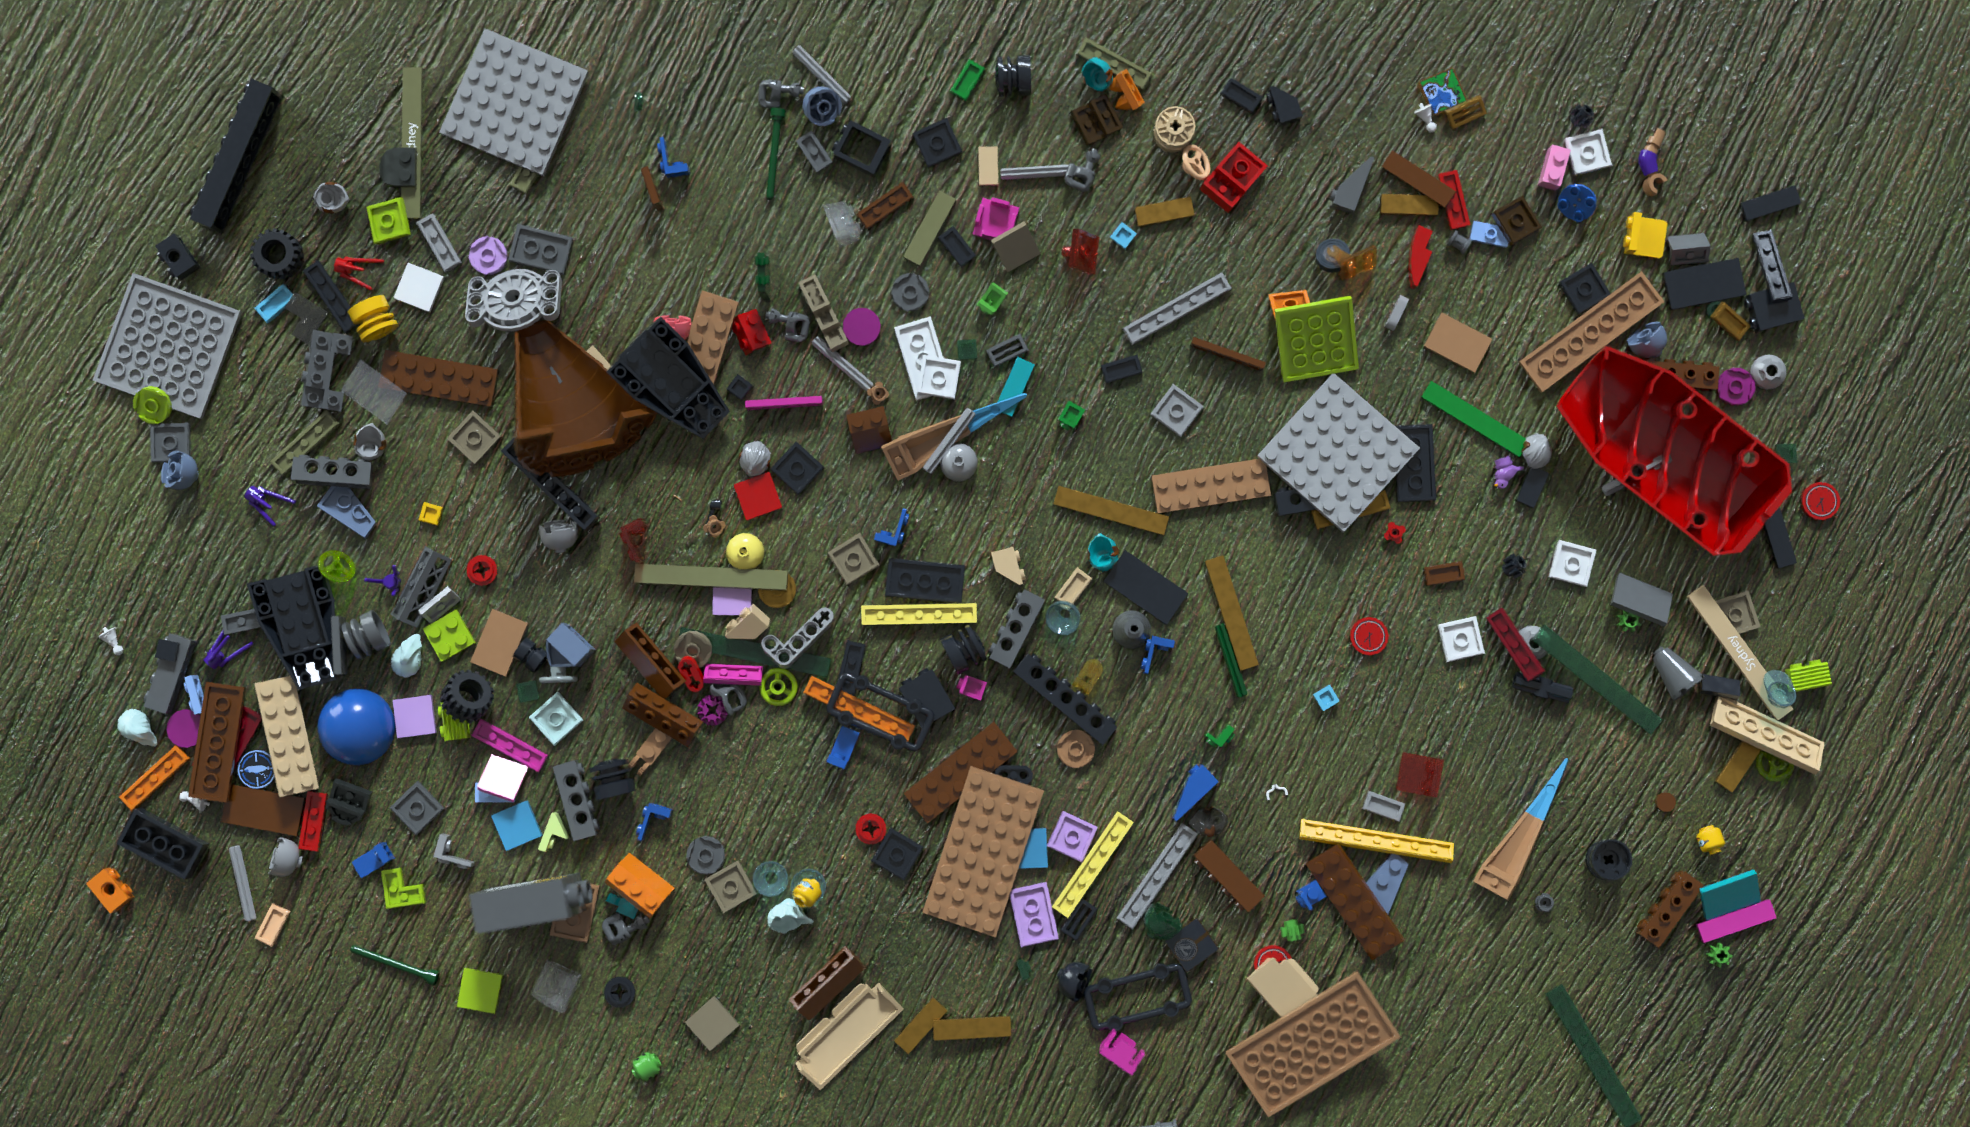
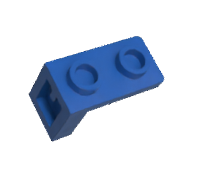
M660 137V143H657L659 155L662 154L663 162H660L661 172L665 173L667 178L690 175L687 163L674 162L672 166H669L666 141L664 137Z
M902 509L895 537H891L892 533L881 530L880 533L876 532L874 541L897 547L898 543L901 544L904 536L901 530L903 525H907L910 515L906 514L907 509Z
M1151 636V639H1147L1145 650L1148 651L1147 658H1143L1141 669L1144 670L1143 674L1149 673L1154 645H1158L1157 649L1168 651L1169 648H1174V640Z
M842 726L826 762L845 769L859 737V732Z
M649 803L648 806H645L642 817H645L643 824H639L636 831L638 841L644 840L652 813H655L654 817L665 820L666 817L670 818L672 816L673 809L654 803Z
M383 842L352 861V864L359 876L363 878L392 861L395 857L387 843Z
M1313 880L1296 891L1298 896L1295 898L1303 909L1306 908L1310 911L1313 909L1311 905L1326 896L1317 880Z

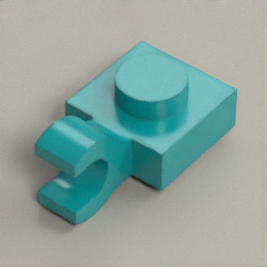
M610 893L606 899L607 902L618 906L616 912L632 919L635 918L639 910L625 898Z

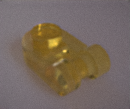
M1096 659L1087 661L1072 685L1076 688L1080 687L1084 690V693L1089 695L1102 674L1103 666L1101 662ZM1085 675L1091 678L1089 683L1082 680Z

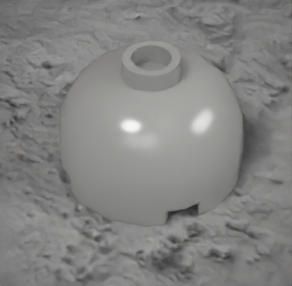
M955 443L946 451L940 462L942 473L947 478L958 482L971 478L978 465V459L974 450L970 446Z
M554 520L545 522L544 527L539 525L540 538L544 546L555 550L556 553L565 552L566 548L571 547L578 538V527L575 521L570 520L571 524H564L565 520Z
M279 837L277 840L279 845L278 848H274L269 865L271 870L268 874L284 877L292 874L296 867L300 868L303 857L299 856L297 844L291 840Z

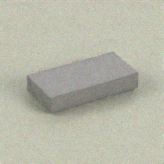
M1368 791L1362 809L1399 822L1405 803Z

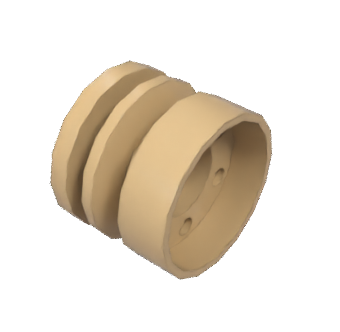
M1173 106L1166 108L1159 114L1153 134L1155 142L1161 149L1175 153L1184 150L1190 144L1196 127L1191 113L1182 107ZM1173 124H1176L1177 131H1174L1172 128Z

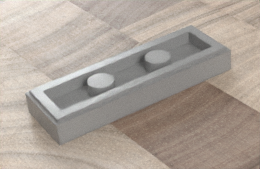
M433 213L416 222L445 273L462 264Z

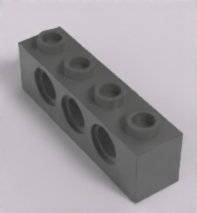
M299 455V457H293L291 481L293 484L372 489L374 467L371 462L365 459L349 461L350 459L341 457L338 460H330L326 456H319L316 459L308 455ZM310 467H318L317 472L313 474L308 473ZM330 468H337L336 474H328ZM351 469L357 470L354 476H348L347 473Z
M1025 589L1023 593L1018 592L1014 600L1017 603L1015 609L1010 608L1005 618L1008 622L1005 627L1001 626L997 634L1000 637L997 644L992 643L988 651L991 654L990 659L1008 668L1011 667L1045 599ZM1021 606L1029 608L1030 613L1028 616L1024 617L1019 614L1018 610ZM1012 623L1020 624L1021 631L1014 634L1010 631ZM1010 640L1012 648L1009 651L1003 650L1001 648L1002 641Z
M574 760L553 766L573 841L599 834L600 825L598 819H594L593 811H595V807L587 794L590 792L587 781L584 782L582 774H585L582 763ZM570 776H574L577 779V784L574 787L568 784ZM576 794L582 797L580 805H576L573 802V797ZM580 813H584L587 816L585 824L580 823L578 820Z

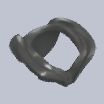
M711 684V695L722 697L728 716L734 715V712L739 711L747 704L746 695L738 685ZM730 691L737 693L741 705L733 709L727 697Z

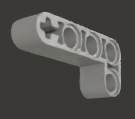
M825 607L819 609L785 644L774 635L765 636L761 643L763 651L780 668H789L833 624V612ZM821 615H824V616H827V615H828V619H829V620L827 621V620L824 619V620L821 622V620H822ZM814 627L817 632L814 635H808L806 630ZM769 641L776 643L773 649H767L765 645ZM801 641L803 646L800 649H795L793 643ZM783 654H787L790 657L785 663L779 661V657Z

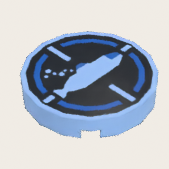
M254 750L241 758L238 764V774L245 785L250 788L259 789L267 787L275 779L268 752Z

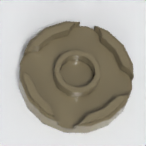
M698 631L685 632L675 642V657L680 662L684 656H691L696 660L699 668L703 667L709 662L712 655V644L704 634ZM685 662L684 666L690 668L691 664Z

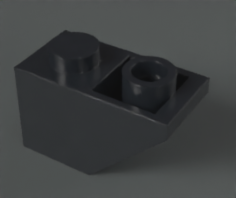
M1270 86L1268 93H1266L1268 104H1272L1274 122H1278L1280 127L1300 121L1303 115L1298 99L1275 86Z

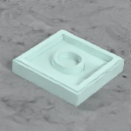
M556 692L529 717L554 746L584 721L559 692Z

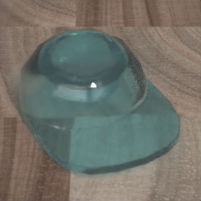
M1779 670L1768 671L1763 678L1767 699L1777 708L1791 706L1796 700V691L1790 677Z

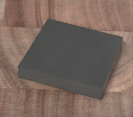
M190 423L150 424L152 463L168 462L170 458L167 456L173 451L184 452L191 456Z
M419 781L410 787L390 807L415 835H418L445 809Z

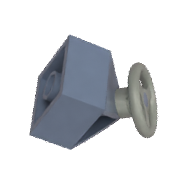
M561 623L546 639V654L551 666V677H541L539 682H576L578 680L576 676H566V667H581L596 649L569 624Z

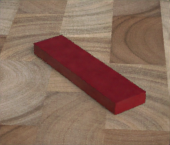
M1503 607L1486 618L1528 682L1546 672Z

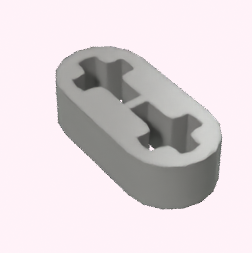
M1402 295L1398 297L1384 326L1385 328L1394 331L1409 301L1408 298Z

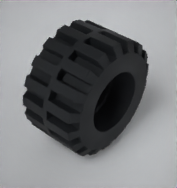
M273 228L272 231L269 229L264 230L265 234H258L260 238L258 240L254 239L255 246L250 248L253 251L250 257L254 260L252 263L257 267V270L277 280L278 278L286 279V276L292 277V272L297 273L299 271L297 267L298 265L302 266L303 262L300 260L304 258V254L301 253L303 248L299 245L300 242L294 236L276 228ZM283 244L286 248L284 259L278 264H271L268 258L271 248L275 245Z
M461 670L458 674H453L441 692L440 702H443L442 708L447 710L445 712L447 715L453 716V720L459 719L461 723H464V721L467 723H472L473 720L475 722L484 716L494 699L492 694L494 689L490 687L491 682L486 681V677L484 675L480 676L477 671L472 673L471 670L466 672ZM459 691L471 694L475 702L465 700Z

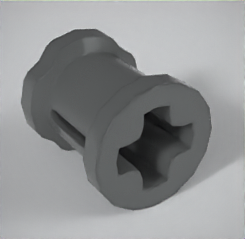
M1455 230L1447 245L1457 248L1461 251V254H1464L1472 239H1466Z

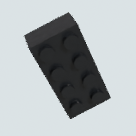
M143 808L134 809L116 844L183 879L192 878L210 843Z

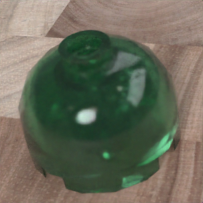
M1157 902L1153 903L1144 914L1143 920L1147 930L1146 933L1152 939L1170 940L1180 932L1183 926L1178 917L1175 919L1170 915L1173 913L1172 910Z

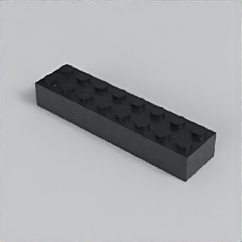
M252 78L250 83L248 82L244 88L245 94L243 99L237 104L235 117L229 122L228 133L221 140V149L214 156V165L206 174V183L198 193L199 199L190 211V219L219 234L224 232L283 97L273 87Z

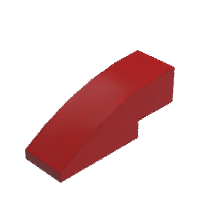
M1420 225L1415 229L1409 250L1408 271L1410 286L1413 289L1418 286L1432 254V251L1426 249V246L1433 231Z

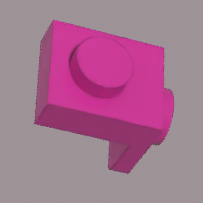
M965 675L964 678L960 677L957 689H960V694L981 700L987 682Z

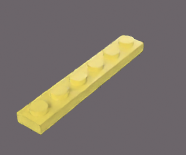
M977 603L861 606L862 625L977 623Z
M1116 812L1052 907L1067 918L1070 916L1134 823L1120 812Z

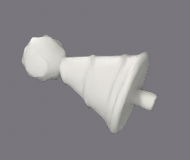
M1421 103L1419 104L1421 109L1415 111L1414 114L1428 124L1427 131L1430 133L1434 132L1437 127L1432 122V105L1429 104L1424 107Z
M106 627L103 628L104 633L99 638L114 647L113 652L115 655H121L124 649L118 645L116 628L114 627L109 630Z
M188 792L180 793V801L191 802L200 812L210 805V802H207L208 800L188 797Z

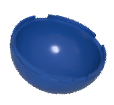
M349 689L336 694L324 705L318 719V736L325 751L335 760L348 765H365L377 760L388 750L395 735V720L390 706L381 696L366 689Z

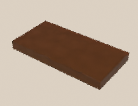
M231 784L229 802L224 804L221 822L298 836L306 798L293 795L279 798L277 792Z

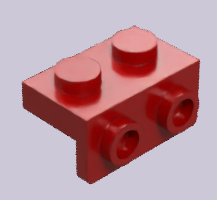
M757 309L735 317L732 331L736 334L739 346L745 355H749L755 350L772 344Z

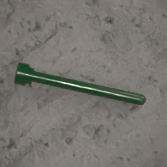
M771 108L770 113L773 121L766 192L768 200L774 198L781 122H783V118L786 116V110L782 108Z
M355 945L350 948V951L354 954L424 978L423 980L426 981V984L435 986L438 981L440 971L434 969L425 971Z

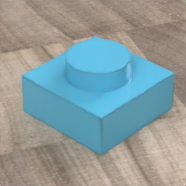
M1121 222L1110 236V239L1125 250L1137 233Z
M1330 685L1313 694L1322 711L1339 702Z

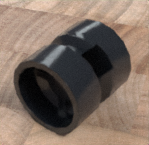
M528 637L518 646L512 656L519 663H526L525 667L533 673H536L547 660L546 651L541 647L536 648V643Z

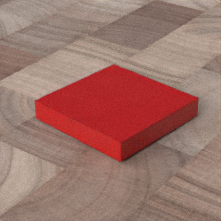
M770 472L734 484L746 521L783 508Z

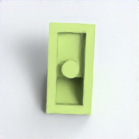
M551 813L538 848L541 851L546 852L549 851V848H553L556 841L554 835L565 839L569 838L559 813Z

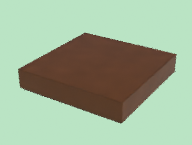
M648 166L641 168L653 206L657 211L664 210L653 173Z

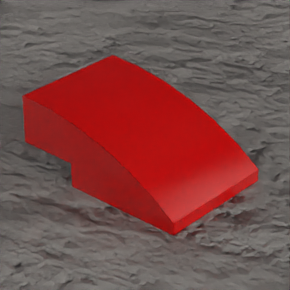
M1238 142L1204 181L1200 190L1229 213L1268 165Z

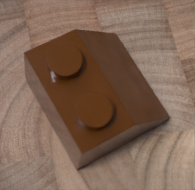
M884 406L846 415L856 454L881 449L882 445L892 441Z

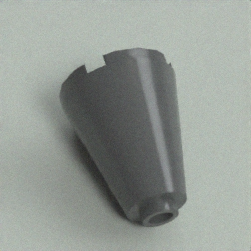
M1138 611L1123 612L1114 621L1113 636L1118 644L1124 648H1139L1150 637V623L1146 616ZM1132 625L1137 627V632L1131 631Z
M1660 647L1653 653L1655 656L1652 659L1673 701L1682 697L1696 684L1698 685L1705 679L1703 674L1670 648L1664 649Z

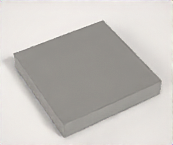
M1173 384L1150 415L1181 438L1204 406Z

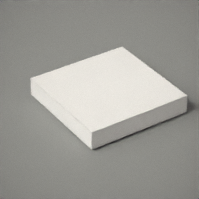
M1602 129L1564 139L1566 148L1571 150L1569 160L1574 176L1612 166Z
M407 263L394 298L431 312L445 277Z
M923 355L917 393L955 400L961 361Z
M1558 540L1549 578L1587 587L1596 550Z
M1476 616L1438 625L1446 662L1485 654Z

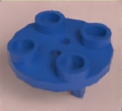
M1572 184L1562 190L1558 198L1557 207L1566 217L1576 222H1581L1593 214L1597 206V199L1589 187L1582 184Z

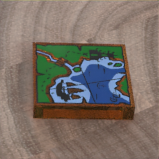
M1454 67L1418 81V86L1426 104L1432 105V117L1467 101Z

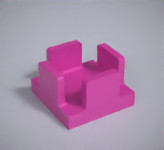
M993 197L991 200L982 198L975 221L973 236L992 240L1015 226L1019 207L1010 205L1008 201Z
M1112 1029L1106 1039L1101 1042L1100 1053L1132 1075L1144 1057L1145 1051L1141 1049L1137 1056L1132 1059L1136 1053L1134 1048L1136 1042L1125 1034L1120 1033L1111 1044L1110 1042L1116 1035V1030Z

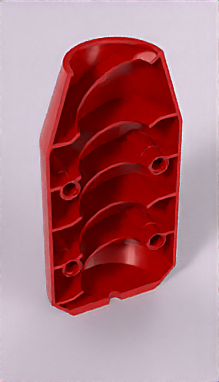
M1608 346L1602 348L1578 374L1556 405L1596 464L1712 555L1742 552L1760 531L1767 519L1774 514L1792 492L1788 462L1672 371ZM1687 404L1689 412L1687 415H1684L1682 408ZM1747 453L1750 454L1748 463L1744 461V456ZM1662 455L1660 468L1655 470L1653 467L1647 470L1646 466L1653 463L1654 458ZM1669 455H1670L1671 458H1672V461H1671V463L1668 464ZM1634 466H1637L1639 470L1637 476L1632 474ZM1696 514L1699 516L1697 524L1694 523V516Z

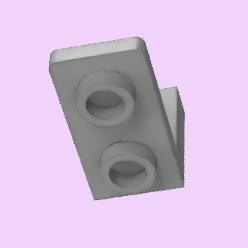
M444 833L439 835L434 857L439 858L438 862L445 864L454 862L457 863V867L468 869V867L475 865L474 861L446 854L452 846L451 835Z

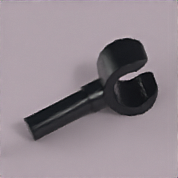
M721 500L711 501L710 513L706 524L709 521V517L714 515L715 510L721 511Z

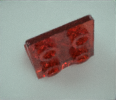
M643 518L620 527L621 533H619L623 543H626L630 548L628 554L631 560L639 564L645 562L632 535L638 536L646 532L645 528L649 526Z
M1403 752L1396 790L1437 798L1444 760Z

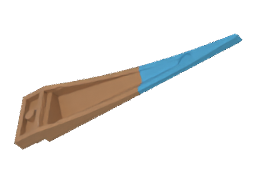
M1023 393L974 410L975 417L955 443L1026 398L1027 394ZM960 416L899 436L898 439L881 446L898 481L916 473L925 465Z
M1568 758L1564 759L1522 817L1482 864L1473 880L1475 883L1509 901L1521 880L1568 764Z

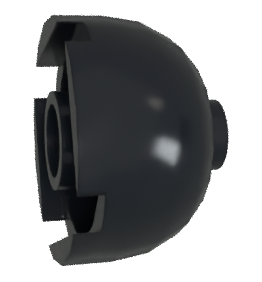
M1072 962L1066 965L1064 969L1061 968L1057 974V979L1059 980L1058 987L1066 998L1078 1002L1084 994L1081 991L1084 987L1089 986L1092 977L1091 966L1081 962Z

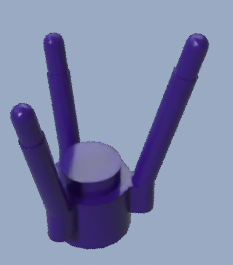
M251 486L246 491L244 498L272 526L276 525L275 522L258 506L262 504L266 508L272 509L264 501V494L292 504L296 503L293 499L268 491L261 486L259 488Z
M392 565L394 574H389L384 579H364L365 582L384 584L387 589L393 590L392 596L399 592L398 588L401 585V579L398 577L400 573L397 571L396 565Z
M222 630L203 660L213 669H216L218 666L223 667L228 661L251 647L253 642L248 643L223 659L224 654L221 652V649L227 643L230 636L227 635L220 643L224 636V631Z

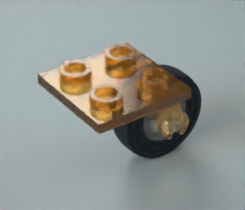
M1327 239L1316 250V262L1326 272H1339L1341 280L1351 279L1358 273L1370 271L1374 266H1377V247L1373 245L1350 255V249L1345 242L1339 239Z

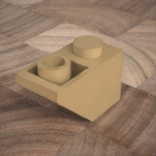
M1014 547L991 552L995 571L1015 584L1023 585L1022 580H1026L1024 570L1019 569L1018 562L1021 561L1019 551H1014Z
M754 604L749 608L745 607L736 620L732 619L727 624L725 637L728 639H756L768 628L770 618Z

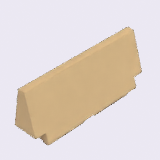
M1267 958L1247 978V981L1280 1018L1316 997L1318 992V986L1294 959L1283 960L1279 964L1275 958Z
M867 983L858 984L832 1010V1016L829 1019H822L796 1045L797 1052L801 1058L795 1064L800 1073L821 1090L903 1010V1007L880 983L872 989Z

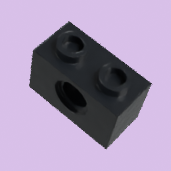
M173 233L155 245L158 250L156 254L162 262L167 263L169 266L167 270L173 278L176 277L183 280L201 268L181 237ZM179 253V260L177 262H174V255Z
M1289 487L1277 489L1278 493L1273 494L1277 517L1316 510L1295 489L1289 490ZM1291 495L1299 497L1298 505L1290 502Z

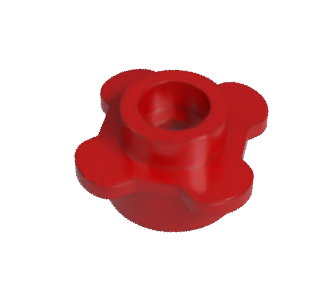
M1394 522L1388 523V529L1384 533V538L1394 541L1396 544L1401 543V537L1406 531L1405 527L1395 525Z

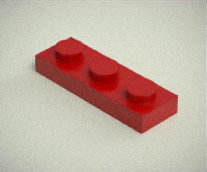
M1453 170L1438 174L1439 181L1456 191L1445 208L1450 230L1470 226L1458 171Z
M307 791L299 849L319 851L326 812V801L328 800L327 793Z

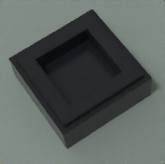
M737 374L727 387V390L743 401L753 385Z
M159 639L155 658L176 662L180 643Z

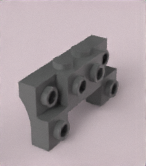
M312 330L309 352H305L304 363L307 365L306 371H302L301 382H304L300 406L341 412L344 393L329 390L334 353L349 356L353 336Z

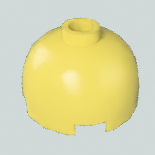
M741 533L735 535L729 541L726 547V556L728 562L734 568L756 569L764 558L765 550L762 542L756 536L749 533Z

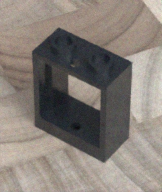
M850 120L848 125L844 124L840 134H842L840 141L836 140L833 145V156L875 178L892 145L891 140ZM853 129L881 143L870 166L841 153Z

